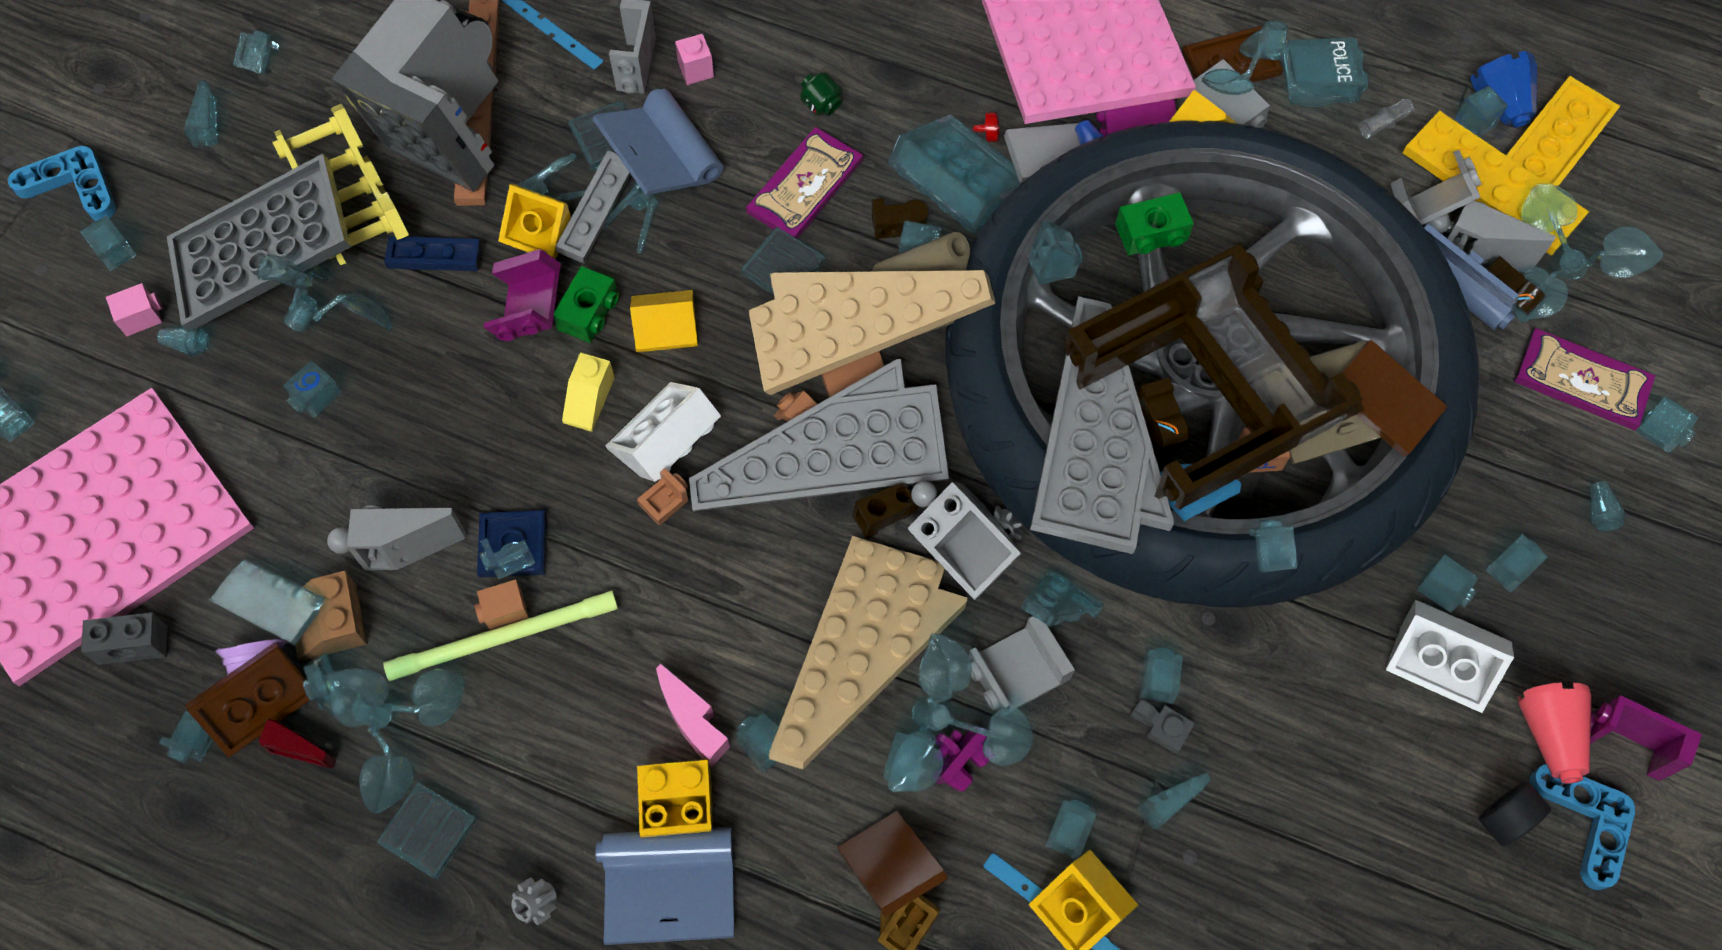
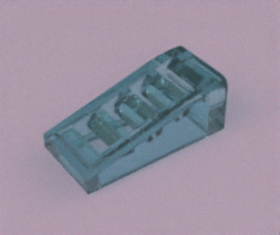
M200 80L184 129L185 135L193 147L196 148L217 145L218 143L217 97L206 80Z
M0 386V434L7 441H13L33 426L35 421Z
M1207 773L1196 776L1144 800L1137 808V811L1154 830H1158L1205 789L1211 778Z

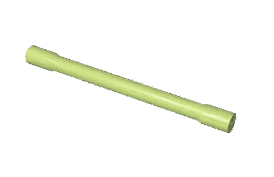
M613 591L592 596L576 604L423 652L411 653L383 662L387 679L392 681L418 673L422 669L583 618H592L617 610L618 607Z

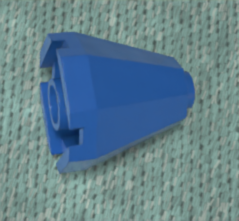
M1527 51L1518 52L1520 58L1513 59L1511 54L1504 55L1481 66L1477 70L1478 76L1473 74L1470 77L1473 88L1505 125H1513V128L1530 123V118L1537 111V63L1534 55Z

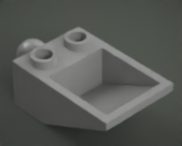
M1475 200L1463 206L1454 222L1450 221L1448 214H1445L1425 224V226L1427 224L1431 225L1440 233L1446 232L1445 237L1469 255L1471 251H1474L1485 260L1481 266L1487 270L1501 256L1518 272L1531 273L1556 238L1555 235Z
M919 482L913 487L911 492L913 502L920 507L928 508L907 529L974 600H977L1022 554L1021 550L983 503L963 483L952 482L938 497L935 486L930 482ZM956 501L957 507L951 512L948 508ZM932 524L934 526L933 533L928 530Z
M368 505L362 509H351L349 529L344 527L333 529L328 535L327 543L329 548L335 553L343 554L350 551L364 570H398L466 539V532L452 508L382 509L378 506Z

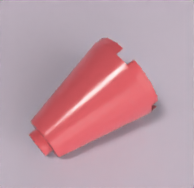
M1551 683L1527 689L1523 692L1524 698L1518 696V704L1552 777L1559 778L1561 783L1567 784L1582 781L1583 776L1588 774L1590 769L1592 698L1590 688L1581 683H1573L1574 689H1563L1562 683Z

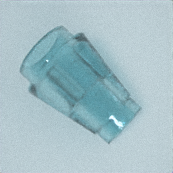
M182 326L162 327L158 331L157 341L161 346L195 356L206 351L209 337L206 330L200 327L196 329H185Z
M1608 482L1592 484L1589 488L1592 524L1596 525V528L1603 532L1619 529L1624 525L1623 519L1626 514Z

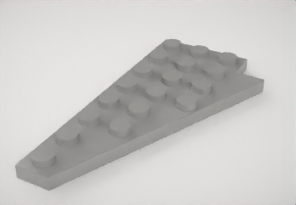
M1078 297L1071 328L1111 309V304ZM1066 354L1030 530L1133 554L1137 545L1140 524L1170 531L1173 527L1174 519L1168 498L1166 496L1161 499L1154 497L1161 474L1129 365L1079 390L1076 383L1079 371L1078 366L1075 367L1070 360V355L1067 356Z
M901 359L892 361L690 477L689 484L693 512L889 488L900 483L914 485L923 481L938 482L948 480L949 475L936 384L905 388Z

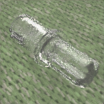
M1408 98L1402 99L1390 107H1382L1376 115L1360 122V132L1365 138L1369 139L1386 128L1391 129L1395 127L1396 122L1414 112L1415 107L1412 104V100Z

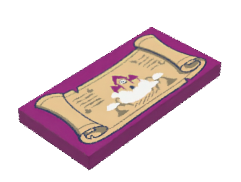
M815 127L747 205L746 213L776 232L779 230L796 241L861 164L863 155Z
M1535 328L1530 335L1514 382L1635 431L1641 424L1656 375Z

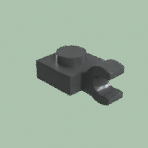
M1142 699L1136 704L1130 715L1135 720L1151 728L1146 737L1174 754L1180 751L1195 724L1166 705L1159 713L1150 703Z

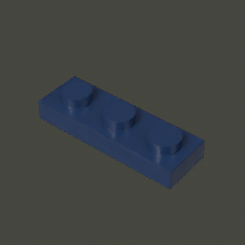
M389 236L384 263L387 269L478 271L482 245L479 239L404 237L397 240L396 236Z

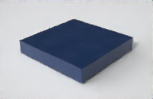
M545 510L479 513L477 575L479 578L545 575Z

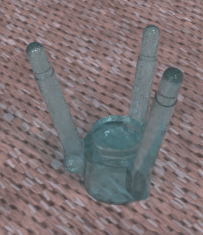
M572 153L566 158H559L534 176L518 183V186L543 195L548 193L549 191L543 180L574 160L576 154ZM586 190L549 197L564 201L583 197Z
M635 182L625 198L611 212L602 231L628 205L637 210L647 208L637 246V253H642L654 209L659 203L654 198L656 193L645 195L637 182Z

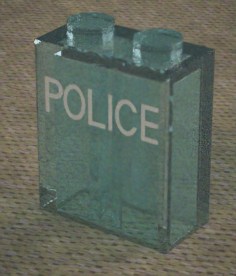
M1357 38L1288 40L1282 56V63L1290 105L1359 102L1363 91L1368 87V74L1364 73L1363 51L1358 47Z

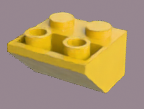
M708 760L637 766L640 838L712 831L711 769Z

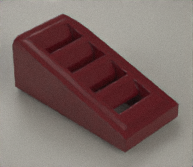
M269 718L266 721L258 741L259 745L266 751L329 769L334 767L336 761L325 750L276 720Z

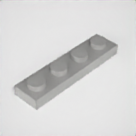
M607 151L556 245V252L581 263L586 261L631 176L616 153Z

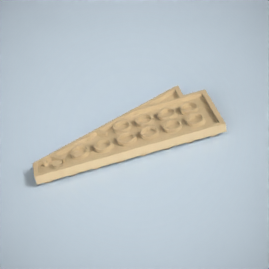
M984 270L791 272L770 274L775 299L749 310L764 392L772 395L996 304L989 275Z
M852 536L769 751V759L804 769L965 609L968 597L939 589L945 568L938 561Z

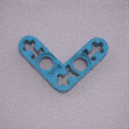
M78 146L18 168L8 177V185L20 198H31L74 182L83 208L93 220L106 221L116 211V205L100 162L93 151L87 146ZM82 159H84V161H85L86 166L88 167V169H83V168H82V166H81V160H82ZM52 168H61L58 175L47 177V173ZM98 179V183L94 187L84 188L88 180ZM98 197L102 201L100 209H98V205L94 200Z
M1547 764L1534 770L1530 775L1529 783L1544 799L1593 818L1580 869L1582 881L1589 888L1598 891L1615 885L1620 876L1635 816V805L1632 799L1623 792L1583 777V780L1580 782L1568 783L1563 788L1561 785L1564 783H1561L1559 778L1552 777ZM1547 774L1550 775V781L1556 784L1550 788H1547L1546 781L1541 779ZM1575 786H1581L1589 792L1590 801L1588 804L1577 801L1574 796ZM1599 802L1603 803V805L1596 808ZM1614 802L1618 803L1617 809L1622 811L1617 816L1614 815V808L1608 806ZM1602 831L1609 832L1615 838L1616 847L1614 850L1606 849L1601 844L1600 834ZM1603 857H1604V858H1611V859H1609V860H1607V861H1604L1603 864H1602ZM1602 864L1601 872L1606 875V878L1598 880V873L1593 871V868Z

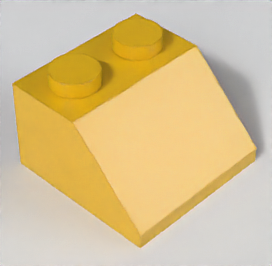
M1091 850L1071 863L1028 904L1066 950H1090L1139 906Z

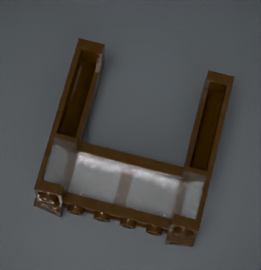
M1240 243L1069 329L1067 332L1064 348L1067 356L1070 355L1072 364L1075 367L1078 366L1079 371L1076 383L1079 390L1181 338L1250 430V434L1184 469L1178 460L1165 466L1154 497L1161 499L1166 496L1171 502L1176 501L1175 508L1179 510L1365 410L1361 405L1363 398L1358 387L1349 381L1342 372L1331 377L1330 380L1323 372H1319L1310 360L1307 350L1298 345L1290 335L1288 326L1283 321H1279L1272 312L1267 299L1259 295L1264 282L1258 274L1260 268L1255 257L1251 253H1247Z

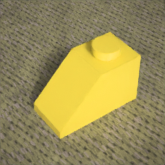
M584 353L579 354L568 381L562 418L564 424L593 432L615 379L610 361Z

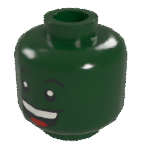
M825 72L816 75L811 73L801 83L803 89L800 99L817 116L824 114L830 116L843 102L841 86Z

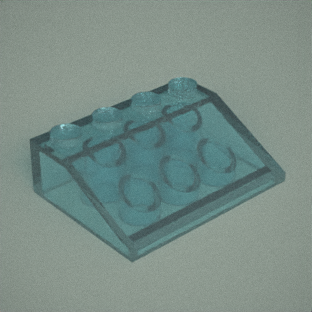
M951 114L901 134L887 163L896 170L898 175L906 178L918 188L920 193L928 196L939 205L942 211L949 213L961 223L963 228L971 231L973 234L980 232L990 215L1001 202L1020 185L1013 163Z

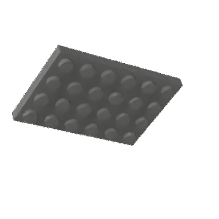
M323 153L167 236L181 326L191 332L351 247L331 163Z

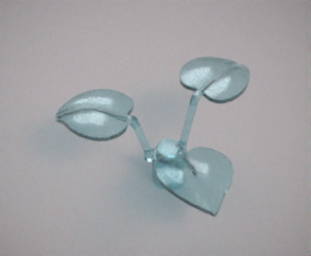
M1280 21L1266 22L1264 28L1251 35L1241 44L1240 53L1246 57L1253 58L1246 73L1241 75L1239 72L1230 69H1216L1206 73L1204 78L1202 77V82L1217 92L1227 95H1241L1253 89L1254 83L1248 79L1260 58L1271 60L1284 58L1288 88L1291 89L1288 91V98L1293 102L1305 107H1322L1339 101L1343 96L1314 83L1299 82L1295 84L1293 82L1289 57L1290 44L1285 43L1288 25Z
M1537 184L1531 189L1523 204L1521 212L1522 221L1548 233H1551L1554 229L1556 230L1564 249V253L1559 260L1562 270L1554 271L1549 275L1543 268L1534 267L1524 272L1522 275L1546 295V298L1529 315H1525L1515 308L1516 316L1521 323L1533 319L1548 317L1558 312L1567 302L1568 289L1566 284L1556 277L1579 279L1586 274L1588 267H1591L1593 262L1601 256L1603 257L1600 267L1603 273L1614 278H1628L1643 273L1655 266L1663 258V252L1642 230L1635 227H1621L1610 232L1605 237L1603 242L1604 250H1599L1589 259H1586L1581 251L1570 249L1561 226L1573 223L1577 218L1578 210L1574 198L1559 186Z
M267 254L261 259L258 266V280L277 281L296 288L293 301L283 317V322L289 328L298 332H305L312 319L319 321L323 314L341 302L350 311L383 326L389 332L391 331L392 325L385 309L375 300L357 292L349 291L347 295L339 294L317 311V302L307 296V293L312 286L313 276L324 281L330 278V269L324 262L305 272H301L293 262L278 255Z
M935 633L930 635L927 650L921 660L919 682L922 690L930 697L919 700L912 709L913 721L920 726L919 730L921 732L916 731L906 736L894 755L888 779V789L894 792L922 791L931 787L938 780L942 772L943 756L938 749L933 747L936 739L931 730L940 731L948 724L988 736L983 745V754L994 764L1003 766L1015 764L1022 760L1032 747L1033 735L1030 723L1024 713L1015 708L1006 707L998 710L990 720L989 730L950 718L947 707L939 703L951 699L953 696L952 691H961L968 686L972 674V665L966 651L957 642L943 635Z
M353 668L326 675L330 691L331 708L336 719L349 727L367 725L369 727L368 732L374 736L384 751V757L374 755L368 758L360 772L359 786L365 806L372 813H381L399 801L407 793L413 780V768L410 761L401 755L392 757V751L379 733V729L390 723L392 718L391 712L393 711L406 713L418 711L419 721L425 726L434 727L445 723L455 714L461 704L464 694V679L461 675L444 669H434L422 674L412 689V700L416 704L414 706L384 703L383 701L388 696L389 687L385 678L373 670Z

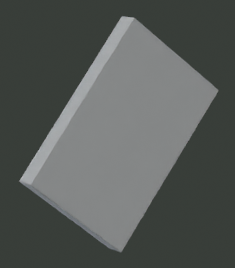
M1079 123L1006 130L1004 138L1020 184L1041 167L1080 146L1077 133L1075 132V128Z

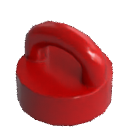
M996 112L986 113L985 124L972 127L974 132H986L987 143L998 142L1000 137L999 117Z

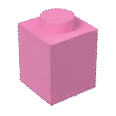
M703 34L675 41L678 64L687 85L714 77L712 55Z
M142 283L106 297L113 320L126 337L163 323L159 314V310H162L163 307L155 292L149 293Z

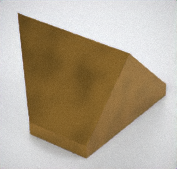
M921 895L887 917L880 911V936L877 941L889 950H916L938 919L941 909Z

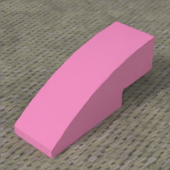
M660 664L656 668L659 683L675 723L695 752L703 760H708L709 766L713 767L730 748L728 738L709 723V720L714 716L712 707Z

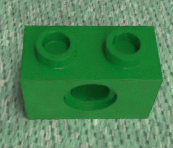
M1179 192L1120 207L1115 225L1129 256L1137 253L1148 254L1157 248L1165 246L1176 247L1188 241L1194 223Z
M581 266L554 312L553 319L557 330L591 343L595 334H599L605 324V316L609 309H614L618 302L619 293L617 292L615 280ZM587 304H594L591 307L584 308Z

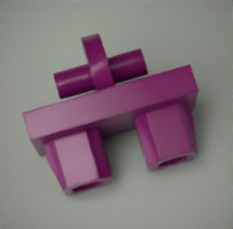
M978 729L976 732L968 730L962 739V734L957 730H954L949 737L939 733L934 738L935 743L940 748L933 757L939 762L943 760L930 776L935 782L947 784L958 792H964L974 779L963 768L968 759L978 768H982L994 756L992 750L984 742L987 735L981 729Z

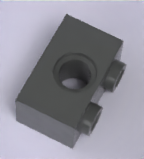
M153 613L83 620L81 653L97 665L166 657L168 625Z

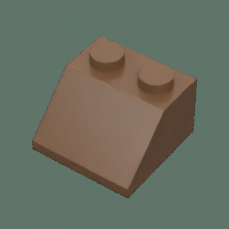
M346 571L311 579L288 599L290 603L301 611V616L310 620L308 621L290 612L299 662L367 645L357 586ZM289 604V607H290V610H291V611H293V612H295V613H297V614L300 613L299 611H297L294 607H292V606Z

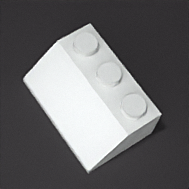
M670 382L605 446L640 477L656 482L661 479L660 471L666 468L670 472L671 466L679 458L687 455L692 450L693 444L701 436L706 435L713 429L714 423L721 415L700 388Z
M1415 600L1399 630L1386 665V671L1483 713L1514 658L1512 642Z

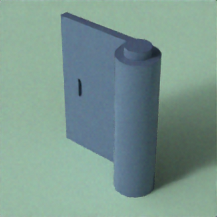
M667 89L651 91L643 108L593 116L592 120L645 195L707 184L716 180L723 172L724 167L721 161Z
M1427 224L1424 228L1433 238L1450 265L1463 293L1468 311L1493 331L1498 327L1504 330L1516 317L1512 312L1516 308L1519 295L1481 266L1485 261L1474 251H1471L1469 255L1466 254L1431 225Z
M714 827L711 832L640 838V832L604 833L602 841L596 842L597 863H603L605 870L604 945L734 938L733 838L731 827ZM663 920H678V921L662 922Z

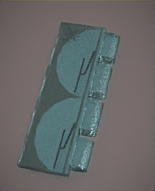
M242 560L236 568H233L210 601L273 635L296 645L320 612L319 608L322 606L324 599L322 596L249 560Z

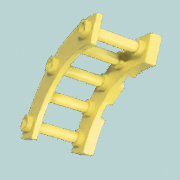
M342 104L330 108L334 116L329 118V122L287 140L284 139L280 130L274 132L278 140L272 143L281 159L287 157L292 169L298 167V164L291 151L335 132L337 135L343 133L350 148L345 150L346 153L330 159L332 171L334 172L350 164L352 166L359 165L364 176L359 178V182L337 191L340 203L365 192L367 195L373 193L376 201L371 202L372 206L344 217L346 228L348 230L376 217L380 219V221L348 234L351 247L384 232H387V234L393 232L397 240L409 235L393 202L385 191L368 156L362 158L358 149L363 147ZM342 253L330 258L336 257L340 265L346 263Z

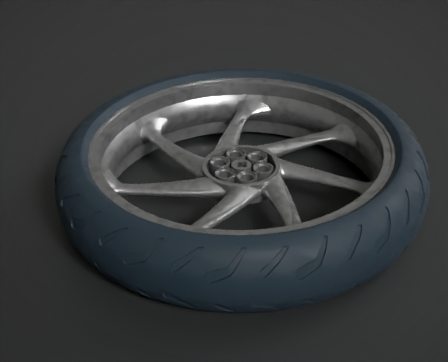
M1217 121L1161 122L1113 132L1068 151L1041 167L1026 181L1022 182L990 215L970 249L966 271L984 270L989 275L996 304L956 319L953 324L946 327L945 350L948 384L955 416L965 444L990 488L1000 497L1007 509L1012 512L1026 529L1071 563L1093 573L1098 578L1124 589L1152 598L1208 607L1270 605L1296 600L1305 595L1325 591L1348 581L1376 565L1416 533L1442 501L1465 457L1473 434L1478 410L1477 398L1480 379L1475 333L1459 283L1433 238L1397 198L1389 194L1384 187L1358 168L1312 144L1263 128ZM1180 192L1188 210L1220 212L1267 225L1273 229L1246 250L1247 253H1251L1255 257L1260 268L1259 271L1288 242L1295 239L1325 259L1348 281L1363 300L1379 329L1274 313L1279 321H1283L1288 326L1290 335L1296 342L1345 345L1373 340L1448 406L1411 453L1405 457L1399 454L1383 438L1364 466L1356 465L1344 449L1324 455L1323 457L1333 471L1332 480L1320 503L1307 509L1259 519L1228 520L1212 518L1215 506L1186 521H1183L1175 511L1171 510L1174 524L1170 531L1140 524L1137 545L1133 554L1030 530L1053 416L1037 405L1030 392L1026 378L1023 358V333L1027 310L1030 307H1036L1071 329L1075 307L1052 293L1049 283L1051 261L1081 237L1104 225L1115 222L1119 208L1122 206ZM1160 248L1148 254L1138 253L1144 292L1170 279ZM1223 270L1199 291L1203 297L1199 310L1227 296L1229 288ZM1230 312L1209 323L1217 328L1210 327L1208 324L1205 325L1238 370L1265 357L1267 354L1264 346L1236 312ZM1181 338L1130 364L1156 378L1158 381L1170 378L1174 387L1173 395L1181 414L1196 409L1213 410L1206 457L1238 440L1244 429V422ZM1233 341L1239 342L1243 346L1236 345ZM1175 360L1182 361L1185 365H1179ZM1201 379H1208L1212 384L1204 383ZM1251 379L1248 383L1254 389L1253 379Z

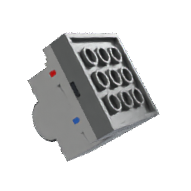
M394 0L331 80L388 150L472 192L477 189L493 168L494 163L489 158L492 151L481 135L475 133L471 127L466 125L498 82V79L492 72V65L487 61L492 48V32L489 24L483 18L444 0Z

